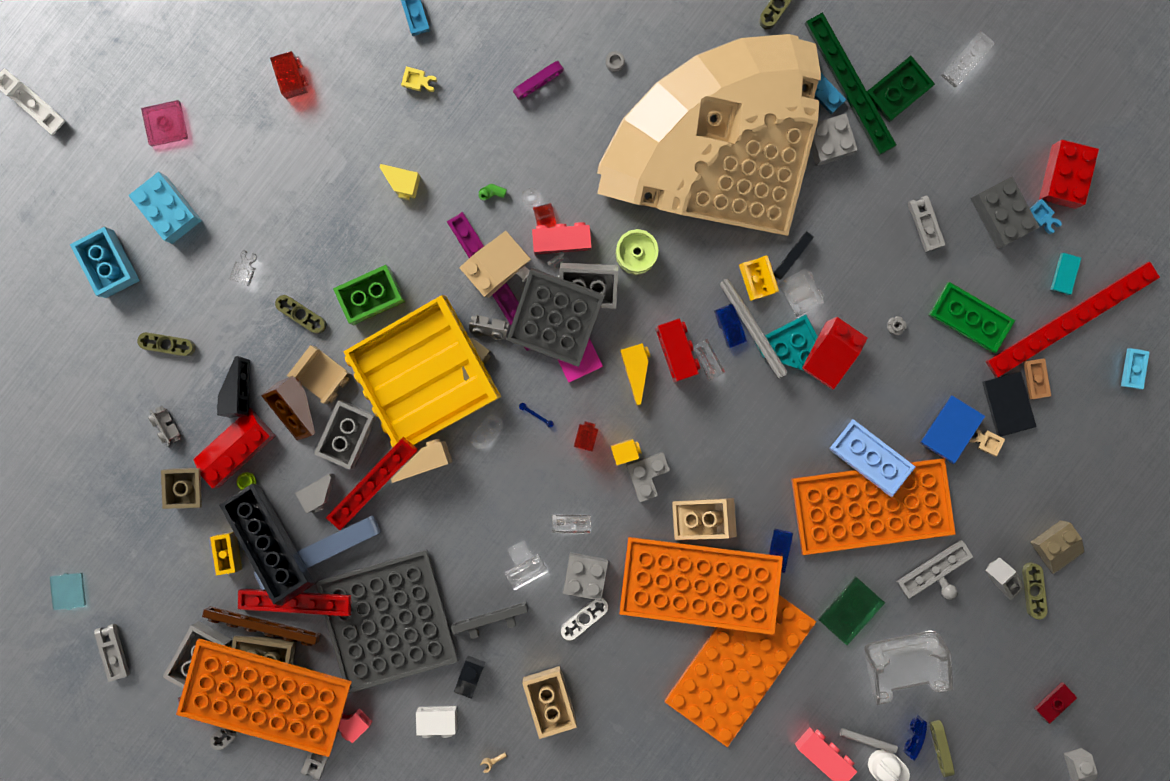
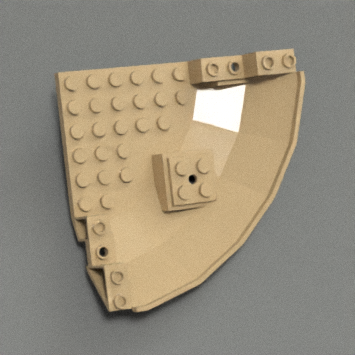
M791 34L739 38L695 55L656 82L622 119L599 163L597 174L601 175L597 194L684 216L788 236L818 123L819 100H815L814 96L818 81L821 80V72L816 43L800 40L798 36ZM804 84L806 85L805 91L802 90ZM712 115H716L715 122L710 120ZM649 192L650 197L645 199V194Z

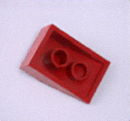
M835 317L827 321L823 326L802 370L833 390L861 353L868 337L839 317Z

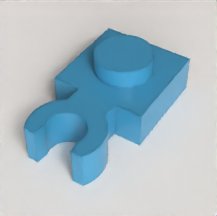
M1043 199L1038 200L1030 208L1038 225L1042 226L1044 224L1045 231L1048 234L1055 232L1051 228V224H1054L1056 227L1062 225L1060 220L1051 217L1055 212Z

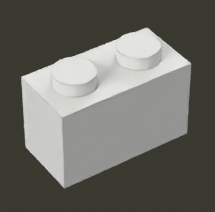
M457 706L419 707L417 709L416 736L422 735V738H431L433 735H441V737L447 738L456 734L458 729Z

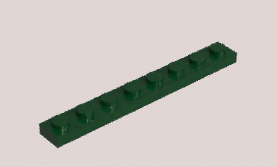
M823 12L807 20L805 26L877 155L879 156L894 148L897 144Z

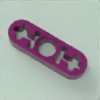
M555 61L518 85L513 90V93L518 100H522L558 77L564 71V68L559 61Z

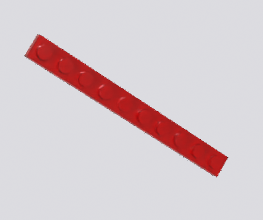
M1146 262L985 362L995 378L1000 377L1156 281L1160 276L1152 263Z

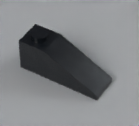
M240 356L234 357L218 394L217 415L228 418L249 416V359Z

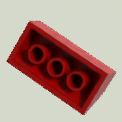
M249 408V416L239 417L193 460L196 468H200V475L212 489L219 488L275 438L276 435L252 408Z

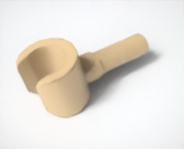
M503 753L492 759H483L480 766L482 764H488L489 766L483 772L488 773L496 762L506 758L507 755Z

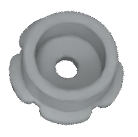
M900 316L890 318L887 326L888 331L892 334L900 335L906 329V322Z

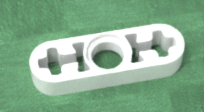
M604 598L601 601L593 599L562 625V637L566 640H573L608 611L607 601ZM596 602H598L599 604L603 602V610H596L594 612L596 617H593V614L591 613V611L588 610V608L594 610L596 608ZM583 613L590 616V621L586 624L579 621V616ZM576 620L578 626L574 628V634H565L566 627L572 628L575 625L573 621Z

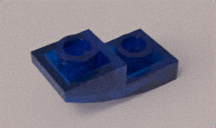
M728 304L714 310L718 326L723 331L728 348L747 341L733 304Z
M774 529L769 554L783 556L781 573H785L793 533Z
M919 715L909 723L907 731L912 735V738L906 741L903 750L914 761L922 749L927 731V722Z

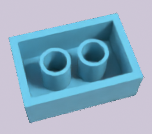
M157 172L128 195L160 237L168 243L173 244L202 221L170 179L160 172Z
M103 227L70 244L96 296L108 298L140 281L114 230Z

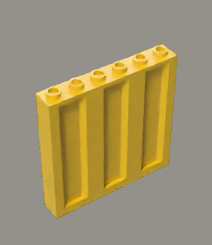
M446 295L435 298L343 351L346 363L355 372V380L362 385L365 398L370 400L373 406V413L376 417H379L382 422L381 427L383 431L389 435L392 448L403 436L412 445H416L502 397ZM463 366L469 376L467 381L464 380Z

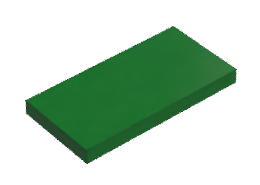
M951 282L946 284L929 313V316L994 354L998 352L1016 321Z

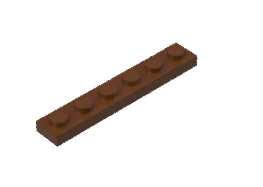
M212 606L204 609L202 617L208 618V621L212 623L224 622L229 627L237 628L240 626L249 632L261 631L264 632L265 636L275 637L277 635L283 637L282 639L285 641H301V644L306 646L315 645L319 642L321 633Z

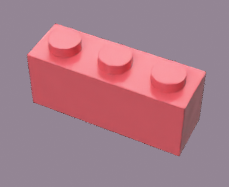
M585 222L574 223V226L556 224L554 228H548L547 225L536 226V229H532L535 255L591 251L590 225H586Z
M809 727L795 743L798 750L832 781H850L857 773L853 766L855 763L847 755L843 757L839 754L841 750L834 743L828 744L824 740L826 736L818 729L814 731Z

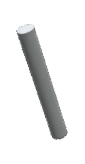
M843 728L840 730V736L895 754L898 750L896 745Z

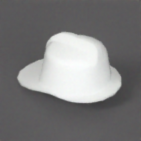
M880 749L873 752L869 757L868 768L876 780L909 781V769L894 753Z

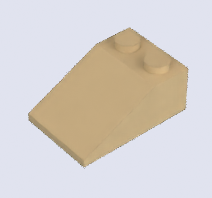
M504 231L472 255L459 268L484 297L489 298L522 269L531 258L511 235Z
M440 439L426 442L427 446L421 448L391 479L392 483L452 463L446 441L440 442Z
M734 498L672 501L675 540L737 537Z

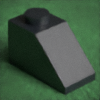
M467 656L454 692L472 699L486 662Z

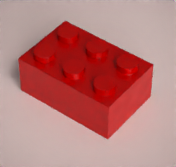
M1062 139L1053 144L1039 200L1043 199L1045 202L1073 209L1086 205L1099 149Z
M679 318L658 325L655 330L673 382L699 374L700 365L698 359H694L692 351H694L691 340L687 341L685 335L688 332L685 322H681Z

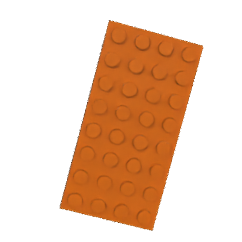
M938 458L910 462L915 468L893 497L887 495L856 470L791 478L801 554L809 555L956 535L945 459Z
M628 537L619 614L774 635L783 556Z
M779 595L774 635L716 627L664 700L665 703L728 747L813 628L816 621Z
M199 638L196 641L176 715L329 757L352 681Z

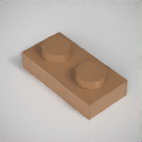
M1045 358L1024 361L1029 399L1050 397L1051 391Z

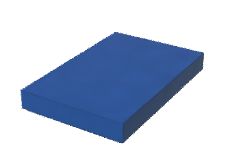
M951 395L920 443L950 463L955 464L985 416Z

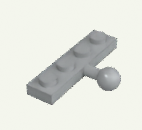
M960 540L896 582L909 599L938 581L942 587V596L945 599L952 600L957 596V589L949 584L944 576L973 558L965 543Z

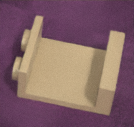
M310 345L287 376L297 378L304 387L321 399L320 402L328 404L337 398L338 390L348 384L350 381L348 377L351 373L316 346Z

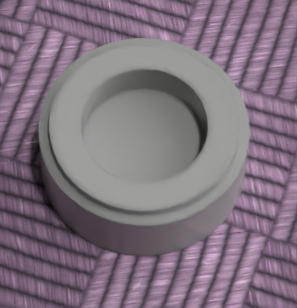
M618 51L610 52L606 57V67L612 72L622 70L625 63L624 56Z

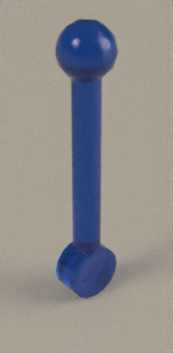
M525 403L519 404L520 410L529 412L546 423L547 427H553V421L543 418L529 409Z

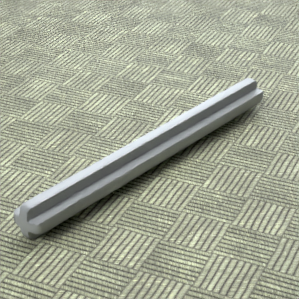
M729 279L723 280L720 283L722 290L779 379L785 377L788 374L787 370Z

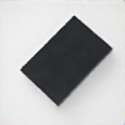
M1021 372L982 382L998 436L1002 437L1037 427Z

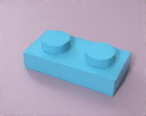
M1127 349L1121 386L1144 389L1150 351Z

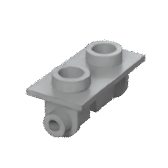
M478 315L471 317V322H469L470 333L476 336H490L496 340H507L509 323H506V321L493 319L491 325L488 324V317Z
M160 406L155 409V413L151 409V416L148 419L153 427L157 426L160 431L157 435L161 443L166 442L169 447V441L172 440L175 443L181 440L179 437L180 433L175 424L166 425V423L172 421L167 409Z

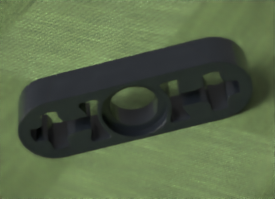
M808 231L802 235L774 271V276L779 280L784 277L813 240L814 236Z

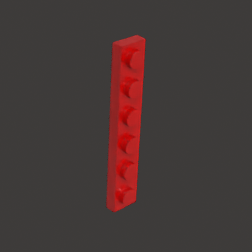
M403 436L327 515L326 519L337 529L341 530L418 449Z
M240 589L238 590V609L349 616L351 615V595L302 592L281 606L272 603L266 590Z

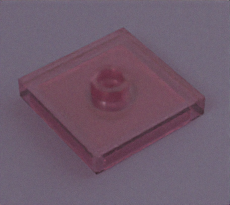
M179 100L141 108L148 144L151 147L188 139Z

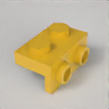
M767 255L739 264L750 301L779 292L778 284L772 271V265Z

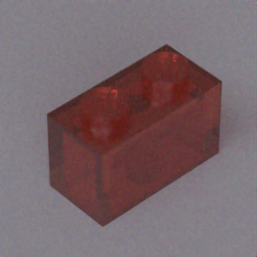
M290 51L270 57L280 92L285 99L308 93L306 86L309 84L306 75H302L300 68H303V64L299 56Z
M584 421V425L579 424L574 447L593 452L599 430L595 428L596 424Z

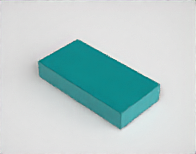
M1060 253L1050 290L1066 295L1072 294L1081 257Z

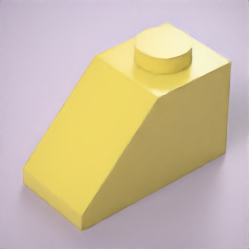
M380 164L379 168L399 198L405 200L416 198L421 177L417 172Z

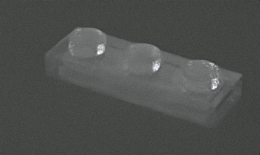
M980 31L941 76L956 88L995 43Z

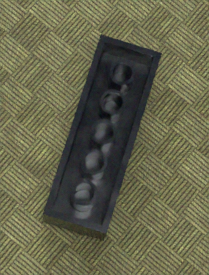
M250 484L219 505L273 604L283 606L315 585L261 487Z

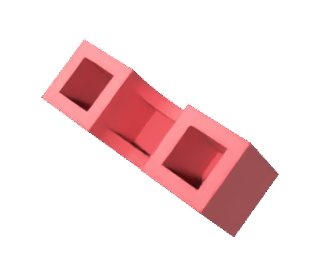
M359 708L351 715L343 713L338 729L345 740L353 743L369 728L373 721Z

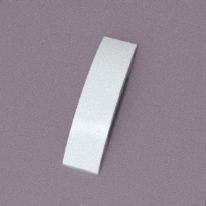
M4 68L0 72V90L37 120V123L45 130L54 135L66 121L8 70Z

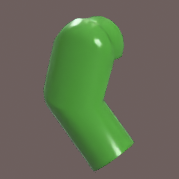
M488 184L480 189L478 196L481 200H487L494 195L505 198L507 189L494 184Z

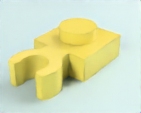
M406 66L401 85L402 87L420 92L421 88L425 87L427 91L434 92V87H430L428 84L431 81L437 82V78L434 76L425 77V71Z

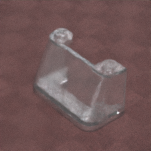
M925 631L871 642L864 647L873 697L877 705L891 702L893 699L892 691L924 684H929L931 689L936 692L953 690L951 652L941 635L935 631Z

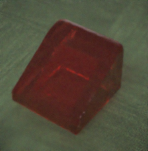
M551 203L533 207L537 226L547 225L548 228L555 227L556 220Z

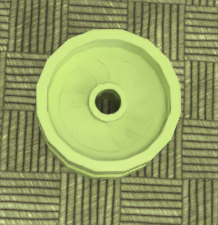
M639 229L630 230L623 234L617 243L616 261L620 268L628 274H644L655 264L659 249L657 241L647 231ZM636 249L640 250V254L636 255L633 251H636Z

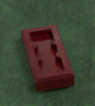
M1061 682L1034 709L1050 724L1077 697Z

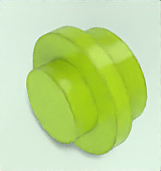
M250 472L241 473L236 481L238 488L243 490L250 484L256 485V477Z

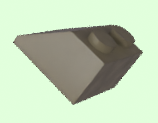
M170 468L161 470L162 509L202 507L200 468Z
M1059 521L1030 542L1052 574L1085 552L1081 536L1073 525L1066 521Z

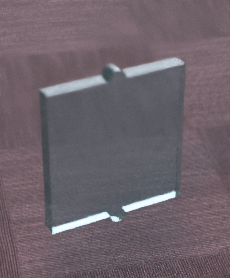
M66 572L63 575L50 576L53 610H71L75 607L86 606L83 573L69 574Z

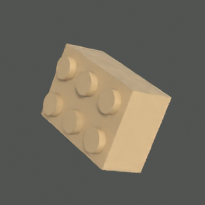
M560 666L523 677L522 684L539 739L577 728L576 716Z

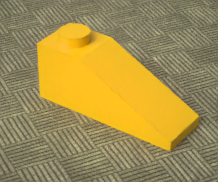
M643 343L620 350L636 405H640L642 402L648 366L647 358L650 357L648 347H644Z

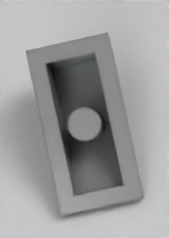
M333 473L295 493L306 513L313 512L315 514L324 509L323 505L328 503L335 479Z
M1000 557L987 566L985 571L988 577L1010 601L1025 588L1017 571Z
M1083 748L1063 753L1071 781H1096L1098 773L1093 756Z

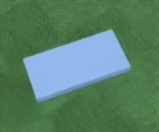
M854 419L851 420L829 448L830 451L890 497L894 496L915 468L913 464Z

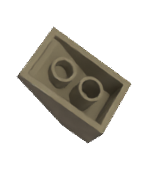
M234 636L232 648L293 665L297 640L285 641L282 638Z

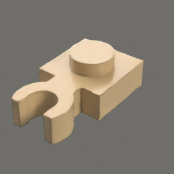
M977 428L975 432L976 438H971L969 442L980 443L978 449L996 457L1005 439L989 431H986L983 435Z

